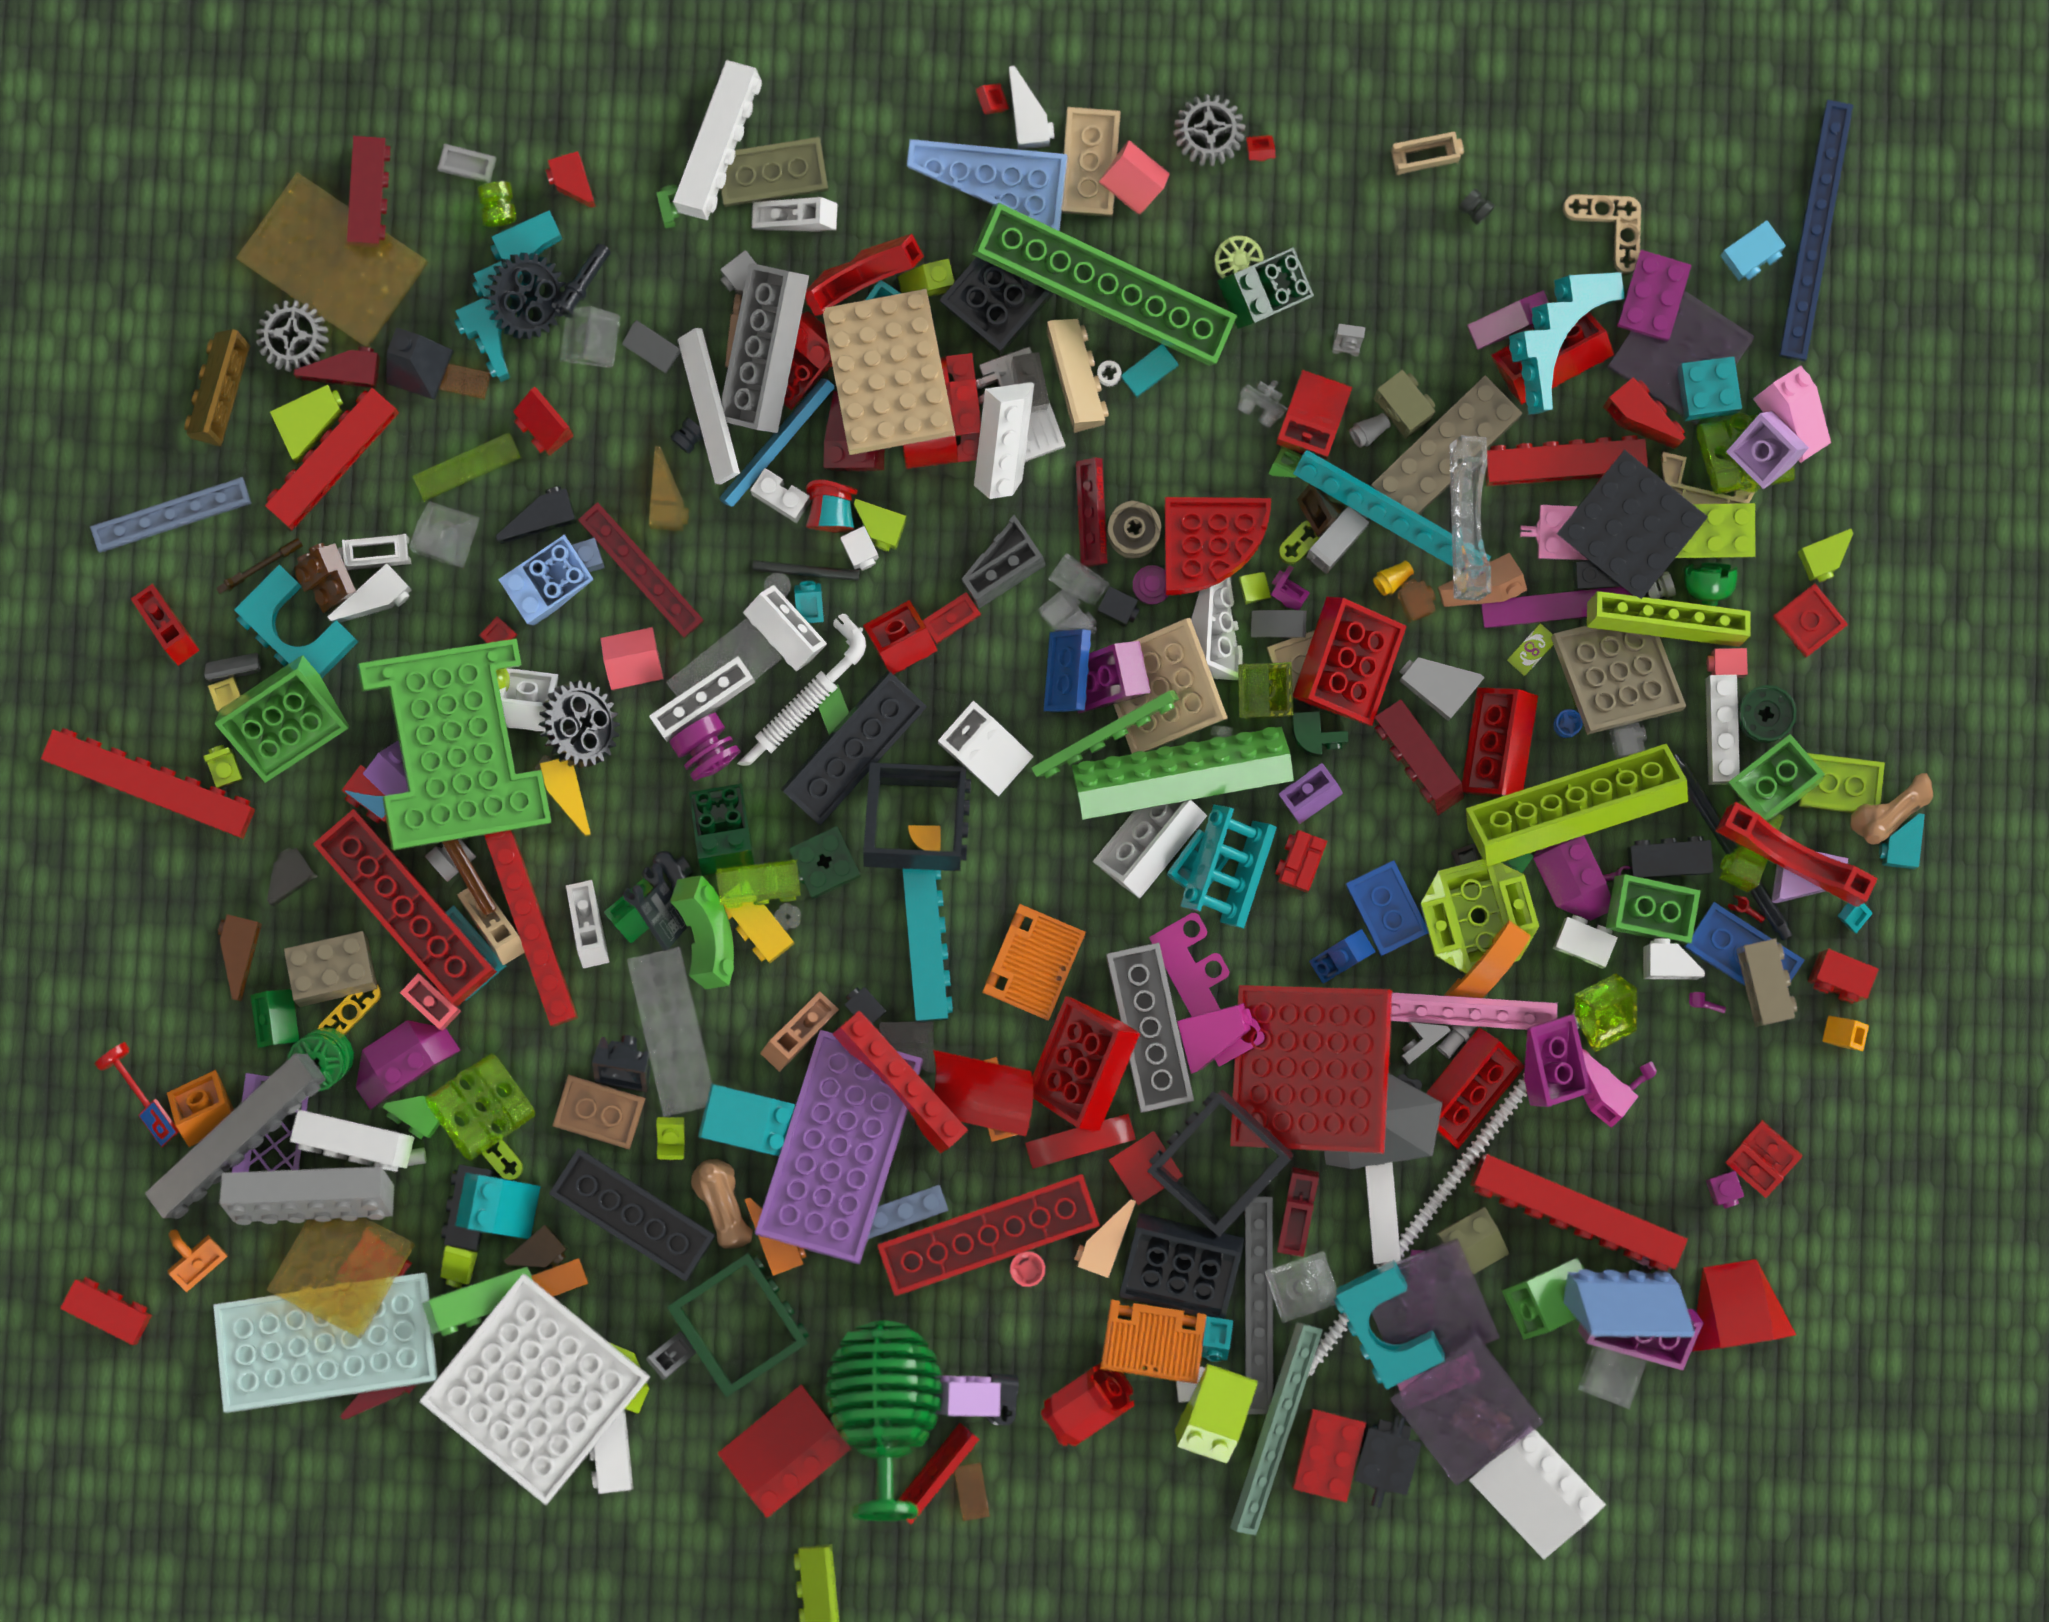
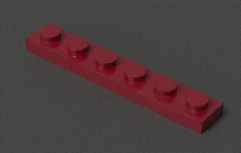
M598 502L578 519L583 527L595 538L600 546L684 639L704 622L703 618Z

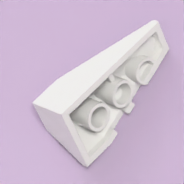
M1230 577L1214 586L1200 590L1191 621L1213 679L1241 680L1243 653L1241 645L1237 646L1235 631L1239 629L1237 621H1233L1231 607L1234 604Z

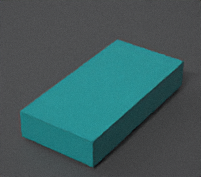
M1161 344L1123 373L1121 378L1133 394L1139 397L1178 367L1179 364L1166 347Z

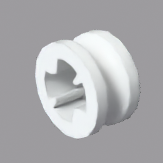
M1105 361L1101 363L1097 371L1100 383L1105 386H1113L1119 382L1121 368L1116 362ZM1106 367H1111V371L1115 369L1117 372L1113 374L1112 380H1107V376L1105 378L1102 376L1105 373Z

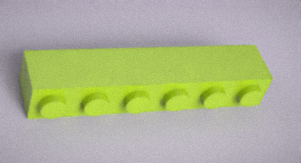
M1597 591L1587 602V627L1736 647H1740L1750 637L1751 611L1646 597L1640 599L1637 596Z

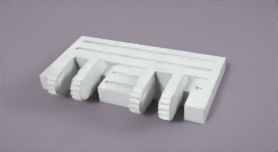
M1029 347L979 365L983 378L976 380L978 389L998 382L999 387L1029 382L1034 384L1025 462L1065 447L1063 437ZM984 394L978 398L980 404L984 403Z

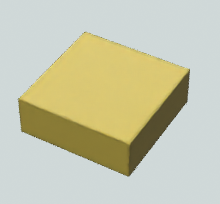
M234 677L208 686L218 712L241 696Z

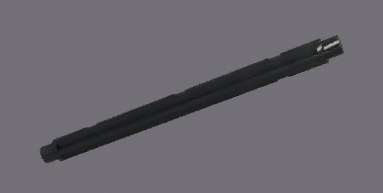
M1676 754L1674 758L1687 779L1689 797L1768 919L1774 932H1777L1782 940L1787 939L1793 935L1787 926L1789 925L1788 922H1786L1776 904L1772 902V898L1737 843L1716 832L1721 821L1720 816L1690 771L1687 763L1682 761L1679 754Z

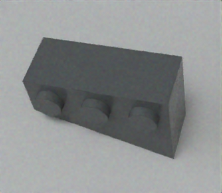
M1015 515L1011 517L1008 525L994 538L991 546L984 554H981L962 578L965 589L979 609L1046 566L1042 554Z

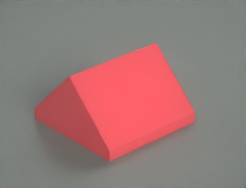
M1127 141L1098 182L1140 215L1164 189L1170 173L1132 142Z
M653 627L600 638L603 660L611 690L663 680Z

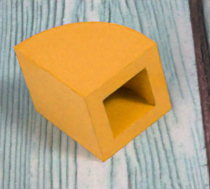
M908 825L910 838L917 848L927 851H940L941 826Z
M1828 1015L1822 1042L1863 1051L1869 1025L1852 1019Z

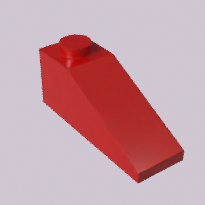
M153 583L131 598L163 649L178 666L200 651Z

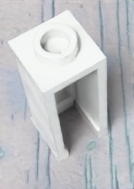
M406 534L342 540V547L338 548L347 570L383 567L386 563L389 566L411 564L407 548L409 537ZM395 544V555L355 559L353 556V547Z

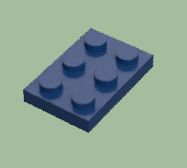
M1077 629L1050 632L1044 711L1066 712L1085 710L1091 630Z
M1391 861L1345 884L1380 956L1428 934L1426 924L1395 861Z

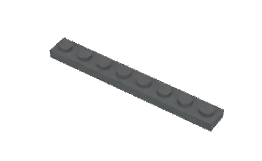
M1256 1197L1245 1209V1377L1257 1381V1387L1248 1414H1267L1273 1397L1272 1197Z

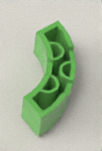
M702 875L678 879L670 902L679 911L686 926H691L695 942L691 944L692 961L689 976L704 989L729 986L734 971V946L732 931L725 908L715 889Z

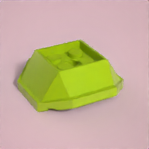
M1480 859L1438 871L1420 903L1434 955L1464 974H1467L1493 944L1492 939L1509 920L1531 935L1528 943L1514 962L1521 959L1539 928L1525 875L1501 862L1487 867L1484 860ZM1474 909L1483 911L1485 915L1483 923L1478 924L1472 920L1471 913Z

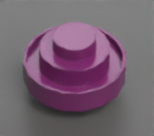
M1156 565L1146 566L1135 574L1133 592L1138 600L1147 605H1157L1164 602L1169 596L1166 595L1165 570Z

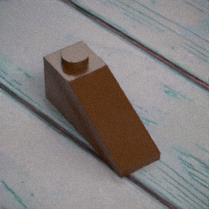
M227 914L226 919H222L220 922L218 935H221L220 943L232 999L242 1002L262 924Z

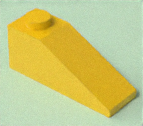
M559 759L540 763L544 785L548 794L585 837L590 836L591 833L574 766L569 767L568 760L560 763Z

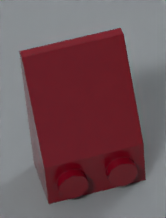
M834 391L824 439V468L832 471H884L885 449L849 455L838 392Z

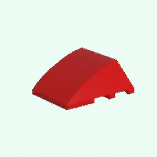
M1757 1259L1702 1268L1696 1313L1704 1323L1691 1352L1757 1343L1796 1335Z

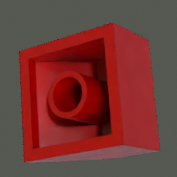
M533 387L513 411L517 417L514 420L515 424L523 433L527 430L534 437L531 442L540 453L545 450L550 456L574 436L567 423L536 387Z
M910 600L863 625L882 662L893 675L938 651L927 627Z

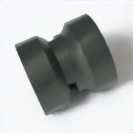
M1476 188L1458 206L1463 213H1468L1471 216V220L1476 225H1479L1495 207L1491 201H1485L1482 198V193Z

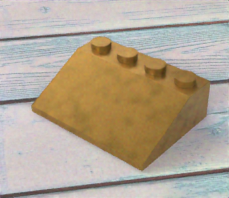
M231 329L217 332L214 339H210L206 351L209 355L206 365L203 364L199 374V379L202 380L199 390L196 389L193 394L192 405L195 406L192 415L187 416L184 427L187 430L186 434L191 439L222 446L250 349L248 342L237 330Z

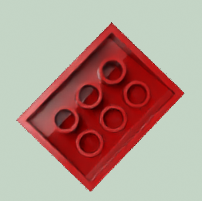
M1326 597L1292 697L1315 707L1372 726L1407 626L1345 598Z
M1066 996L1032 1076L1033 1098L1077 1128L1100 1131L1140 1033L1125 1023Z
M801 1384L717 1454L750 1498L768 1518L852 1449V1447L840 1436V1431L834 1427L832 1421Z

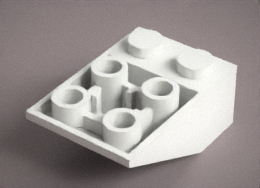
M974 701L938 740V744L966 767L968 771L998 797L1034 757Z

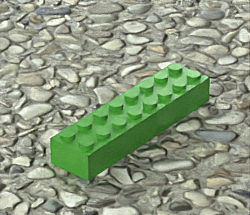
M1268 727L1256 732H1241L1234 736L1214 737L1207 741H1192L1180 746H1164L1158 750L1137 751L1131 755L1110 756L1103 760L1083 761L1072 765L1075 789L1083 820L1294 781L1291 755L1282 727Z

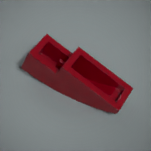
M1292 1167L1277 1248L1278 1253L1304 1257L1319 1172Z

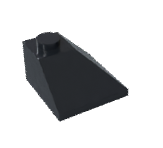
M396 327L387 350L386 383L390 386L435 400L454 351L421 335Z

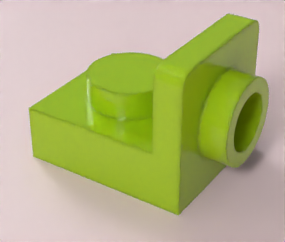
M224 745L216 746L208 750L209 754L203 756L205 762L208 763L216 788H222L243 780L231 748H224Z
M657 1117V1159H684V1117Z

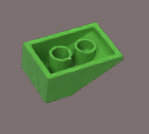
M1789 734L1730 780L1728 784L1750 810L1758 813L1768 821L1818 786L1825 774L1792 735Z

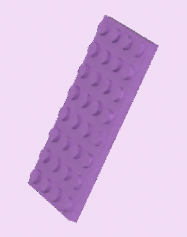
M820 1030L755 1233L758 1236L860 1264L908 1109L895 1092L874 1071L852 1056L832 1035L833 1033ZM898 1052L919 1075L923 1059Z

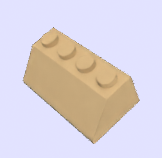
M1078 319L1048 321L1047 335L1073 432L1105 425L1104 417L1109 416L1105 401L1100 402L1098 392L1102 391L1099 377H1093L1091 367L1095 366L1092 351H1086L1084 341H1088L1085 326H1080Z

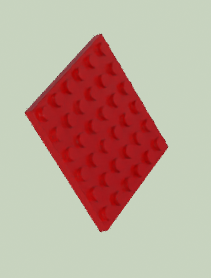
M1239 985L1238 1005L1244 1003L1245 1009L1248 1008L1250 1010L1252 1018L1257 1021L1261 1028L1259 1032H1263L1265 1038L1261 1044L1256 1046L1254 1041L1257 1038V1031L1253 1026H1250L1251 1029L1241 1037L1244 1042L1251 1043L1254 1048L1235 1058L1233 1099L1288 1149L1384 1153L1392 990ZM1232 1113L1230 1146L1270 1148Z

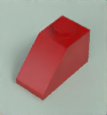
M578 151L548 160L550 168L546 169V174L550 185L555 184L559 192L590 208L596 207Z

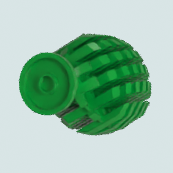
M892 1320L874 1321L855 1327L856 1330H860L858 1332H847L839 1344L840 1347L842 1346V1349H837L831 1359L833 1366L829 1367L827 1379L830 1382L826 1385V1396L828 1395L831 1398L828 1400L827 1406L829 1412L833 1414L831 1420L834 1427L841 1431L840 1436L848 1445L857 1448L856 1451L877 1460V1501L859 1503L852 1509L853 1518L865 1521H901L918 1517V1508L915 1504L893 1501V1459L913 1453L910 1447H921L930 1436L927 1431L932 1430L938 1420V1417L933 1413L941 1409L942 1403L940 1398L934 1397L935 1394L943 1392L942 1384L939 1382L940 1378H942L939 1366L935 1365L937 1358L934 1352L928 1349L927 1346L929 1344L920 1334L912 1331L911 1328H908V1325Z

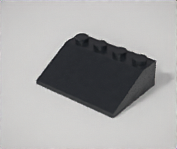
M976 257L939 301L978 339L1001 357L1055 293Z
M1139 1213L1119 1297L1162 1308L1181 1310L1184 1313L1197 1316V1313L1208 1317L1225 1319L1242 1255L1244 1238L1226 1233L1218 1237L1209 1229Z

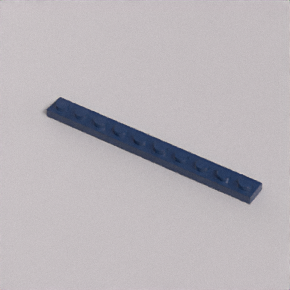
M1827 100L1825 103L1779 357L1804 362L1807 360L1852 115V104Z

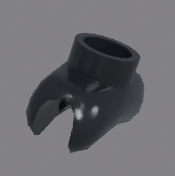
M660 851L653 856V864L657 863L661 866L671 883L672 894L678 879L687 878L694 873L683 855L675 859L670 852Z

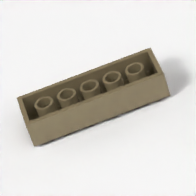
M1485 375L1376 479L1370 487L1420 514L1520 418L1522 412Z

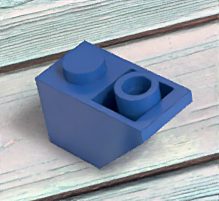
M1361 929L1309 962L1324 984L1376 951Z

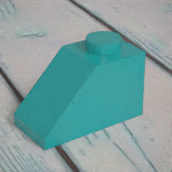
M1919 813L1890 837L1885 839V843L1881 842L1879 858L1883 859L1882 865L1908 869L1919 867L1925 814Z

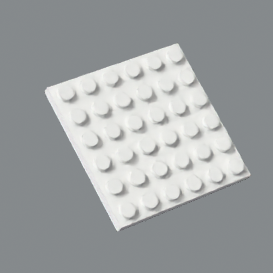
M523 1274L420 1402L547 1505L650 1376L527 1275Z

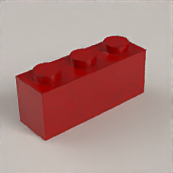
M85 1277L84 1280L75 1279L60 1309L132 1345L138 1344L152 1317L151 1314L146 1312L147 1307L135 1301L132 1304L123 1301V1295L109 1289L108 1292L99 1289V1283Z

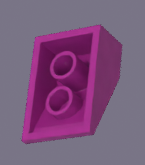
M1140 641L1117 643L1089 653L1085 710H1080L1078 713L1125 702L1151 693Z
M1574 1014L1527 1028L1524 1081L1530 1106L1549 1107L1591 1093Z

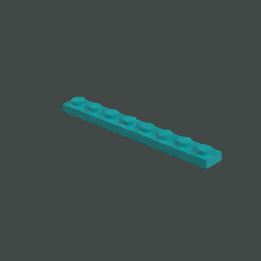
M1308 450L1303 454L1293 473L1295 476L1476 581L1482 575L1491 556Z

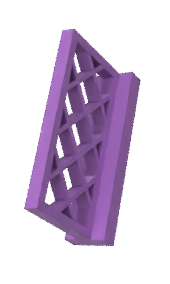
M246 1073L242 1102L261 1086V1081H266L270 1076ZM308 1097L302 1101V1111H307ZM282 1122V1127L287 1134L275 1143L266 1134V1138L272 1145L261 1154H258L255 1149H250L244 1155L245 1159L237 1166L232 1167V1173L249 1172V1166L258 1159L268 1171H275L285 1162L291 1170H298L301 1149H297L299 1143H295V1152L287 1158L276 1146L288 1136L291 1137L293 1129L289 1131ZM272 1148H275L283 1158V1161L270 1169L261 1157ZM251 1151L257 1156L252 1161H250ZM295 1156L292 1166L288 1160Z

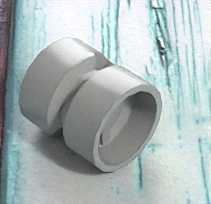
M457 839L471 862L476 856L461 839ZM444 845L442 848L435 846L425 855L427 860L447 882L459 873Z

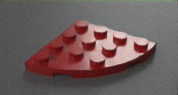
M1165 497L1166 595H1181L1207 589L1231 577L1251 559L1264 538L1270 518L1271 498Z

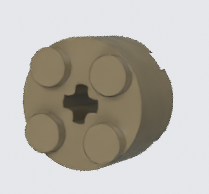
M1138 501L1125 502L1119 505L1109 518L1107 528L1109 543L1118 554L1125 558L1146 556L1158 544L1161 533V521L1157 512L1149 505ZM1133 524L1135 528L1140 527L1138 535L1128 532L1130 525Z

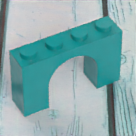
M278 565L234 609L240 615L236 620L247 630L252 627L258 633L255 638L266 649L271 646L277 651L274 657L284 667L303 655L321 678H323L358 641L335 620L309 645L294 647L283 643L276 631V617L282 606L302 586L282 566Z
M1395 1260L1338 1287L1336 1291L1337 1298L1334 1299L1340 1313L1345 1312L1349 1319L1347 1326L1354 1337H1359L1362 1343L1359 1347L1364 1358L1372 1361L1375 1367L1372 1369V1372L1377 1382H1383L1386 1389L1445 1361V1353L1433 1330L1403 1344H1389L1377 1338L1370 1328L1369 1317L1372 1311L1379 1304L1407 1291V1282Z

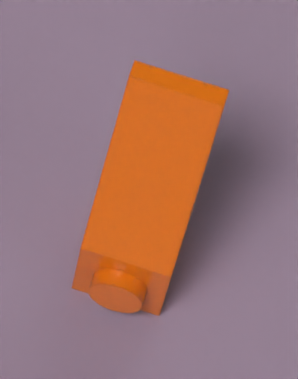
M747 1198L745 1202L755 1229H757L763 1208L752 1198ZM758 1236L773 1276L804 1265L803 1259L807 1257L804 1248Z

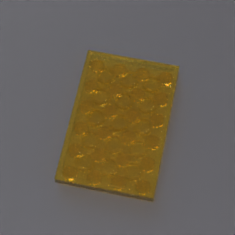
M296 173L236 259L301 304L308 303L310 310L316 309L320 317H323L364 347H369L428 264V261L387 233H385V241H380L379 248L347 245L349 207L299 173Z

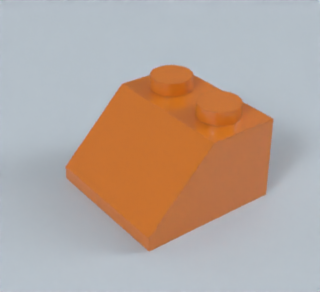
M216 1070L167 1092L175 1125L188 1147L198 1144L234 1111Z

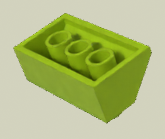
M832 1544L799 1547V1554H794L795 1570L801 1571V1581H797L798 1598L803 1597L804 1608L799 1609L800 1622H839Z

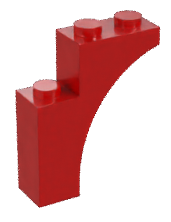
M913 234L863 249L851 262L825 270L806 289V302L814 315L823 314L827 307L836 305L873 283L914 268L924 256Z

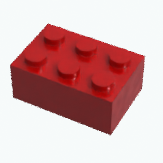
M1311 1408L1292 1488L1347 1503L1366 1423Z

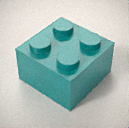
M1734 356L1681 363L1678 367L1677 372L1685 421L1735 415L1740 412L1742 404Z

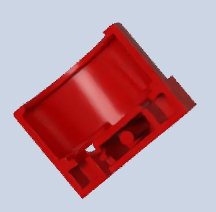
M972 353L940 357L955 435L903 445L906 468L977 460L981 418ZM948 373L953 375L954 382H949ZM961 435V443L957 446L956 436Z

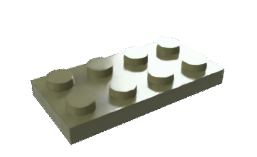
M820 137L735 150L734 161L726 169V182L721 189L724 207L828 191Z

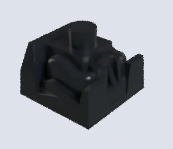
M623 1035L620 1042L611 1041L609 1045L606 1038L601 1037L592 1061L595 1083L648 1093L651 1066H648L649 1052L638 1051L637 1039L633 1036Z

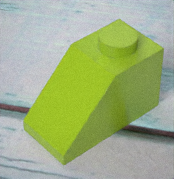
M949 259L924 264L898 276L901 293L927 289L928 297L946 293L955 283Z
M855 499V510L863 526H865L871 541L875 542L874 546L884 551H889L890 548L896 550L906 523V516Z
M1852 529L1806 546L1798 551L1810 581L1818 578L1820 583L1834 577L1833 572L1840 567L1852 538Z
M446 1246L440 1277L447 1279L446 1284L459 1288L462 1287L463 1283L470 1284L478 1253L455 1246Z

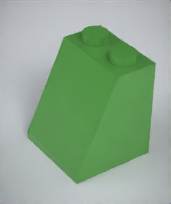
M1578 1258L1561 1263L1501 1290L1524 1340L1550 1332L1577 1319L1563 1301L1568 1272L1585 1270Z

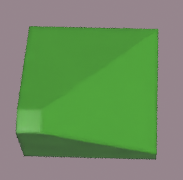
M1282 446L1269 474L1272 476L1296 478L1297 476L1293 473L1303 455Z

